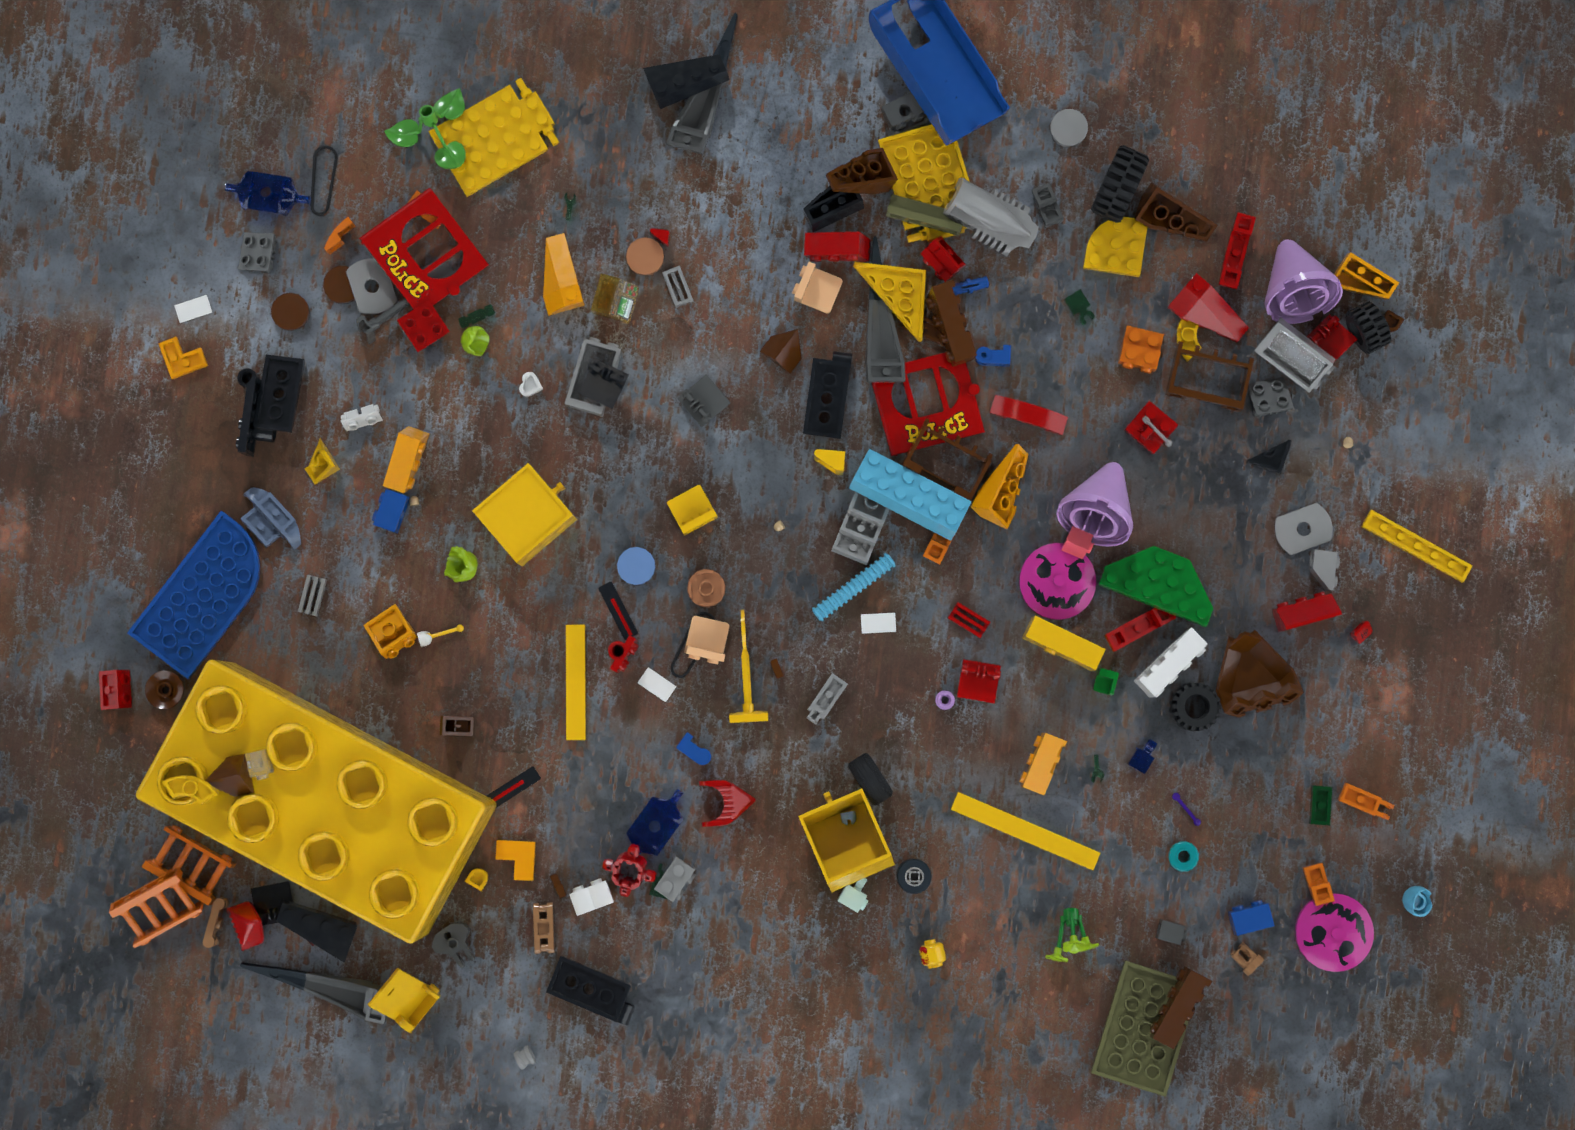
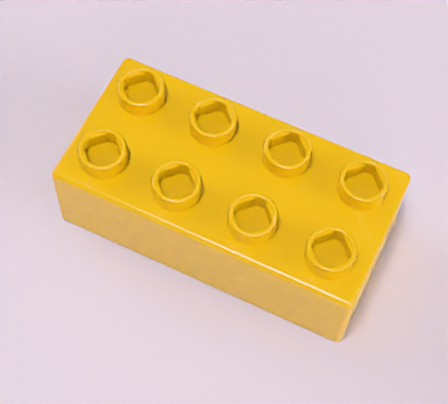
M209 660L205 664L136 791V798L409 944L427 936L431 931L496 808V802L493 799L233 662ZM247 753L254 793L234 797L215 788L219 794L203 805H200L189 796H180L172 799L162 781L181 775H190L206 780L227 757Z

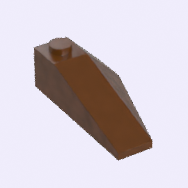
M883 148L866 150L857 158L854 157L850 162L842 164L826 174L833 192L872 195L886 193L890 191L898 180Z
M1152 182L1142 195L1134 218L1150 229L1184 235L1203 241H1208L1218 226Z

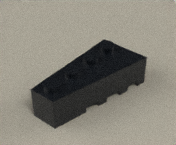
M720 54L643 68L660 109L730 80Z
M281 899L275 915L276 922L340 961L345 962L357 929L356 922Z

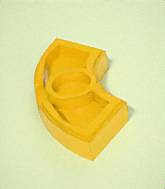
M1180 319L1176 334L1177 344L1181 341L1183 342L1182 349L1194 351L1196 345L1200 346L1197 340L1199 325ZM1182 354L1187 362L1192 358V356Z
M181 775L162 781L172 799L180 796H189L200 805H203L219 794L209 782L195 776Z

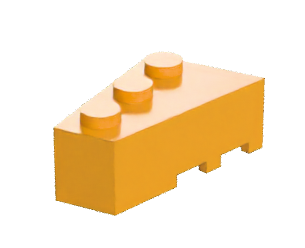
M1351 252L1346 254L1334 273L1340 280L1343 290L1384 300L1391 297L1400 283Z
M410 426L398 433L384 479V487L403 494L413 488L415 483L414 475L419 469L420 459L430 433Z
M1041 733L1040 736L1037 735L1033 744L1036 747L1033 754L1030 753L1026 762L1029 765L1027 772L1023 771L1020 777L1021 787L1045 795L1055 766L1060 760L1062 748L1066 746L1067 741L1048 733Z

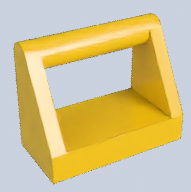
M815 450V461L834 474L843 475L845 451Z

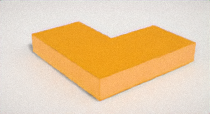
M177 337L158 343L171 379L208 366L201 347L183 353Z
M497 840L495 860H515L514 880L534 881L536 842Z

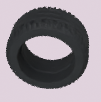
M864 753L848 764L849 770L872 805H879L892 796L893 791L869 754Z

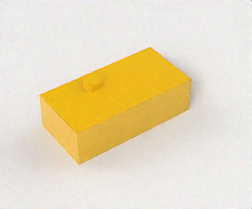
M1036 615L1031 618L1022 639L1043 648L1045 652L1051 655L1056 654L1089 671L1097 669L1106 650Z

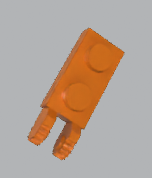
M1344 783L1338 801L1385 820H1389L1390 816L1377 811L1379 805H1383L1388 809H1393L1395 806L1382 800L1381 797L1348 783Z

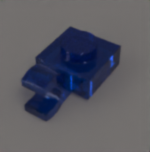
M1149 739L1143 750L1137 748L1128 765L1145 774L1154 760V757L1150 754L1155 749L1157 743Z

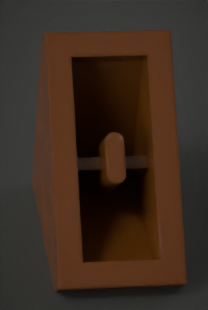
M440 717V735L473 736L474 717Z

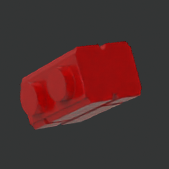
M942 236L934 239L920 253L923 256L924 263L931 266L936 271L935 275L945 282L952 279L966 265Z

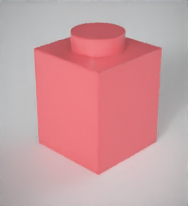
M1072 526L1065 539L1062 551L1083 559L1085 554H1090L1094 543L1091 542L1093 535Z

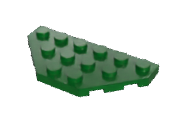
M1156 546L1105 566L1098 583L1101 587L1203 627H1207L1213 611V606L1191 561Z

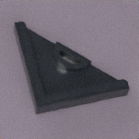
M1292 440L1281 443L1248 459L1246 463L1281 474Z

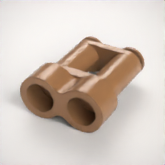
M1244 942L1238 946L1237 951L1234 950L1230 954L1243 968L1242 971L1247 976L1252 974L1264 961L1259 954L1257 955ZM1240 950L1250 958L1248 961L1238 953Z

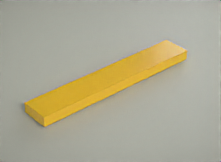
M1373 510L1369 511L1361 526L1461 583L1465 581L1473 566Z
M566 625V740H586L585 625Z

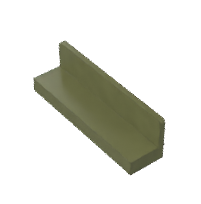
M891 195L886 217L957 236L960 235L962 224H958L942 214L945 208Z

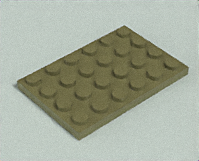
M1124 960L1090 1071L1092 1074L1166 1097L1189 1021H1185L1186 1029L1174 1049L1150 1037L1151 1032L1149 1031L1153 1022H1157L1160 1017L1158 1012L1163 1004L1166 1005L1169 999L1167 994L1172 986L1175 987L1178 981L1176 976Z

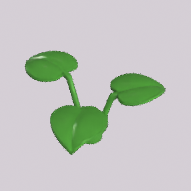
M460 88L441 97L434 107L431 105L421 107L419 110L421 117L418 118L419 126L414 120L406 119L385 130L384 132L388 139L399 147H410L418 142L417 134L421 133L424 123L425 126L434 128L443 145V148L438 149L435 153L434 158L437 165L444 169L460 167L466 158L463 145L457 141L446 145L436 126L438 117L440 119L445 117L448 120H453L463 114L465 102Z

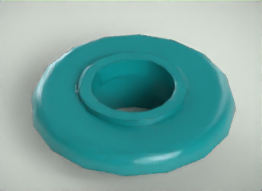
M1180 841L1170 848L1168 854L1169 862L1175 870L1188 872L1197 865L1199 853L1192 843ZM1181 851H1187L1189 854L1186 862H1180L1178 858Z

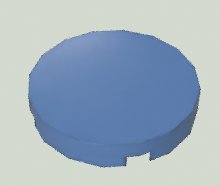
M632 547L625 550L620 555L617 563L620 577L632 585H642L648 582L656 568L655 560L651 553L640 547Z

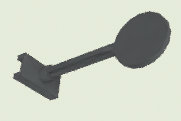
M432 263L426 265L422 270H424L426 267H428V266L431 265ZM442 263L427 274V276L442 279L453 275L454 271L450 266ZM404 298L370 321H367L363 315L356 319L359 332L363 331L366 333L367 342L370 345L375 341L374 331L410 304Z

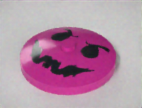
M1063 543L1047 544L1035 550L1025 560L1019 576L1020 592L1027 606L1036 614L1052 620L1068 619L1082 612L1091 602L1096 590V574L1089 558L1085 555L1081 559L1062 551Z
M1333 893L1335 901L1315 906L1312 899L1301 909L1295 924V939L1301 954L1311 964L1326 971L1340 972L1357 966L1365 959L1373 944L1374 928L1369 913L1357 900L1343 894Z

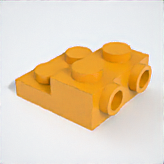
M396 604L363 625L378 651L385 659L395 658L399 654V650L404 647H411L414 645L415 639L418 638Z

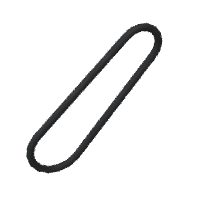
M330 146L317 148L313 155L310 207L316 215H324L330 205L338 160L335 149ZM327 148L333 151L335 160L327 206L323 212L319 213L313 208L316 155L321 149Z
M700 612L695 615H708L712 620H715L714 616L708 612ZM689 628L671 664V672L677 678L685 677L696 662L693 659L683 675H677L674 672L673 667L688 637Z

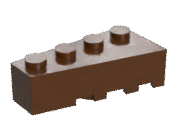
M954 280L932 286L927 299H925L927 308L931 309L933 313V324L940 331V343L945 345L946 359L948 362H951L952 367L972 361L977 356L970 331H965V327H967L965 315L959 311V303H961L959 295L956 296L953 292L952 287L956 286Z
M1187 967L1179 970L1176 976L1178 981L1175 987L1172 986L1167 994L1169 999L1166 1005L1163 1004L1158 1012L1160 1017L1157 1022H1153L1149 1031L1151 1032L1150 1037L1172 1049L1176 1047L1186 1029L1185 1021H1189L1193 1017L1195 1003L1197 1004L1202 1001L1205 985L1209 987L1212 983V980Z

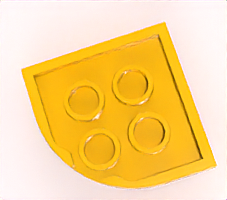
M1123 217L1121 222L1118 223L1108 220L1101 224L1088 240L1083 269L1140 277L1147 226L1130 217Z

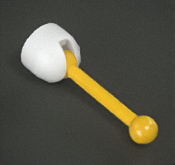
M459 624L455 628L435 634H430L427 631L418 632L417 636L420 646L425 647L429 645L435 637L455 631L462 632L464 626Z

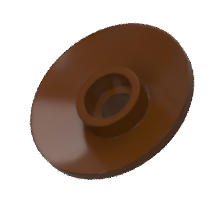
M171 671L154 673L145 685L147 700L151 705L159 709H169L176 706L184 694L182 680ZM166 686L169 688V692L167 694H165L163 691L164 687Z

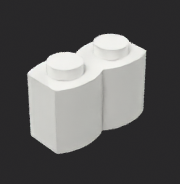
M600 878L590 882L591 886L587 888L581 885L572 889L573 893L569 895L577 916L614 902L607 880L602 882Z

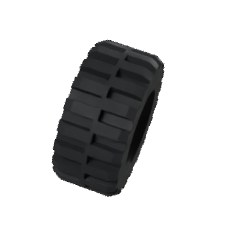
M1125 145L1119 146L1091 207L1093 213L1115 223L1121 222L1150 160L1147 155Z

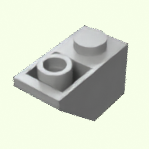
M1314 549L1310 552L1309 571L1325 591H1333L1338 582V577L1335 576L1336 569L1339 568L1340 558L1337 557L1338 552Z

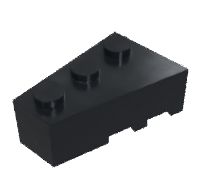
M829 184V187L822 193L820 192L803 210L805 218L814 233L864 209V203L859 193L833 192Z

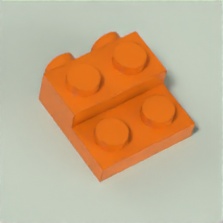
M1127 325L1118 363L1127 369H1133V367L1140 368V371L1143 373L1151 374L1155 372L1161 354L1160 350L1164 334Z

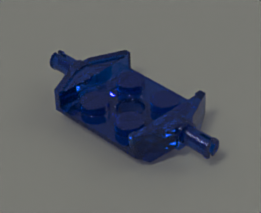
M247 171L237 185L225 184V191L238 194L240 205L244 210L252 209L287 216L297 202L306 204L310 202L308 201L310 196L298 195L291 177ZM265 187L271 189V193L267 197L261 195V191Z
M677 789L671 799L652 797L626 832L631 843L639 846V854L645 853L658 856L684 820L677 807V802L684 794L683 792L679 793L680 790ZM652 821H658L660 823L659 831H651L649 824Z

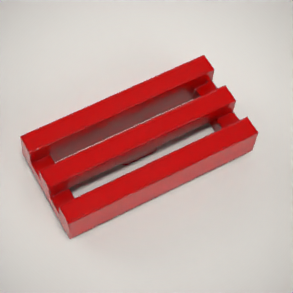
M957 602L948 617L949 620L978 638L982 637L990 624V621ZM958 608L964 610L968 614L983 622L984 626L978 624L974 620L959 612ZM954 614L958 615L959 617L963 618L975 627L979 628L980 632L978 633L974 629L970 628L966 624L954 618Z

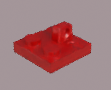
M1149 400L1124 431L1150 453L1155 454L1164 441L1148 424L1143 422L1142 418L1147 416L1150 422L1166 438L1171 435L1178 424Z

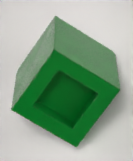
M1098 668L1093 691L1110 696L1114 695L1119 673Z

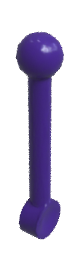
M1174 793L1172 795L1173 800H1177L1178 803L1183 807V809L1188 813V815L1193 819L1194 825L1199 826L1201 824V820L1193 815V813L1180 799V795L1178 793Z

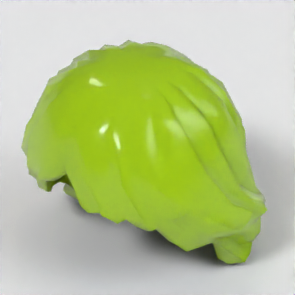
M457 545L456 547H451L444 575L451 578L454 582L471 580L475 576L478 567L476 556L470 551H466L463 547H458Z

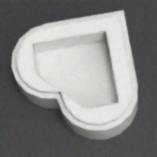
M526 372L523 375V383L519 387L520 393L523 396L529 397L543 390L541 383L533 372Z

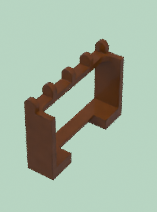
M1179 341L1174 353L1165 395L1181 399L1186 397L1222 405L1221 408L1242 411L1254 358L1250 357L1248 364L1236 361L1237 354L1233 353L1231 360L1217 357L1219 350L1214 349L1213 356L1199 353V345L1195 346L1194 351L1182 349L1183 342ZM1180 355H1188L1244 368L1245 372L1239 399L1234 400L1174 386Z
M926 418L901 465L971 501L991 463L993 454L989 453L986 459L975 453L978 446L974 445L970 451L958 444L961 440L960 436H957L955 441L943 436L944 427L941 426L938 432L930 429L927 426L930 420ZM925 431L983 462L969 491L953 485L910 460Z

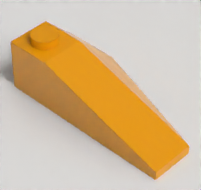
M564 233L546 238L543 299L548 316L585 306Z
M1015 444L978 490L971 505V508L980 517L1004 529H1008L1015 515L1017 506H1014L1016 495H1019L1021 490L1018 488L1020 478L1024 476L1028 453L1019 444Z

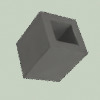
M1160 919L1155 938L1181 945V942H1184L1186 939L1187 930H1185L1184 925Z

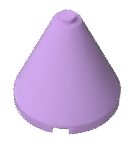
M1282 241L1277 247L1265 298L1267 314H1270L1272 320L1276 322L1281 317L1289 324H1297L1313 320L1312 315L1320 311L1326 314L1333 309L1340 301L1343 293L1338 277L1295 241Z
M1116 462L1107 463L1060 501L1057 519L1067 532L1070 531L1072 526L1093 535L1092 543L1098 546H1118L1128 541L1133 531V520L1124 471L1120 464Z

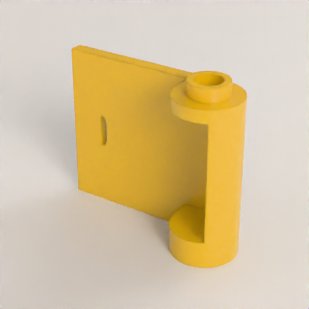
M397 968L367 1005L395 1020L401 1028L411 1033L441 997L439 994L440 989L432 983L428 985Z

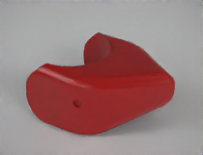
M726 780L699 781V786H711L717 789L724 800V808L721 815L715 820L701 822L702 827L730 824L756 801L753 796L732 782Z
M245 901L226 908L229 918L232 919L231 923L234 924L233 928L236 929V938L239 939L238 943L240 944L241 951L264 942L265 936L262 920L252 902Z

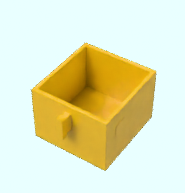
M529 463L472 510L520 566H524L577 520L557 496L559 492L566 489L563 484L559 482L555 488L551 489Z
M862 788L832 801L833 799L828 791L823 794L826 802H828L827 804L798 816L832 893L895 865ZM855 811V823L852 825L851 820H847L848 825H845L841 820L840 813Z

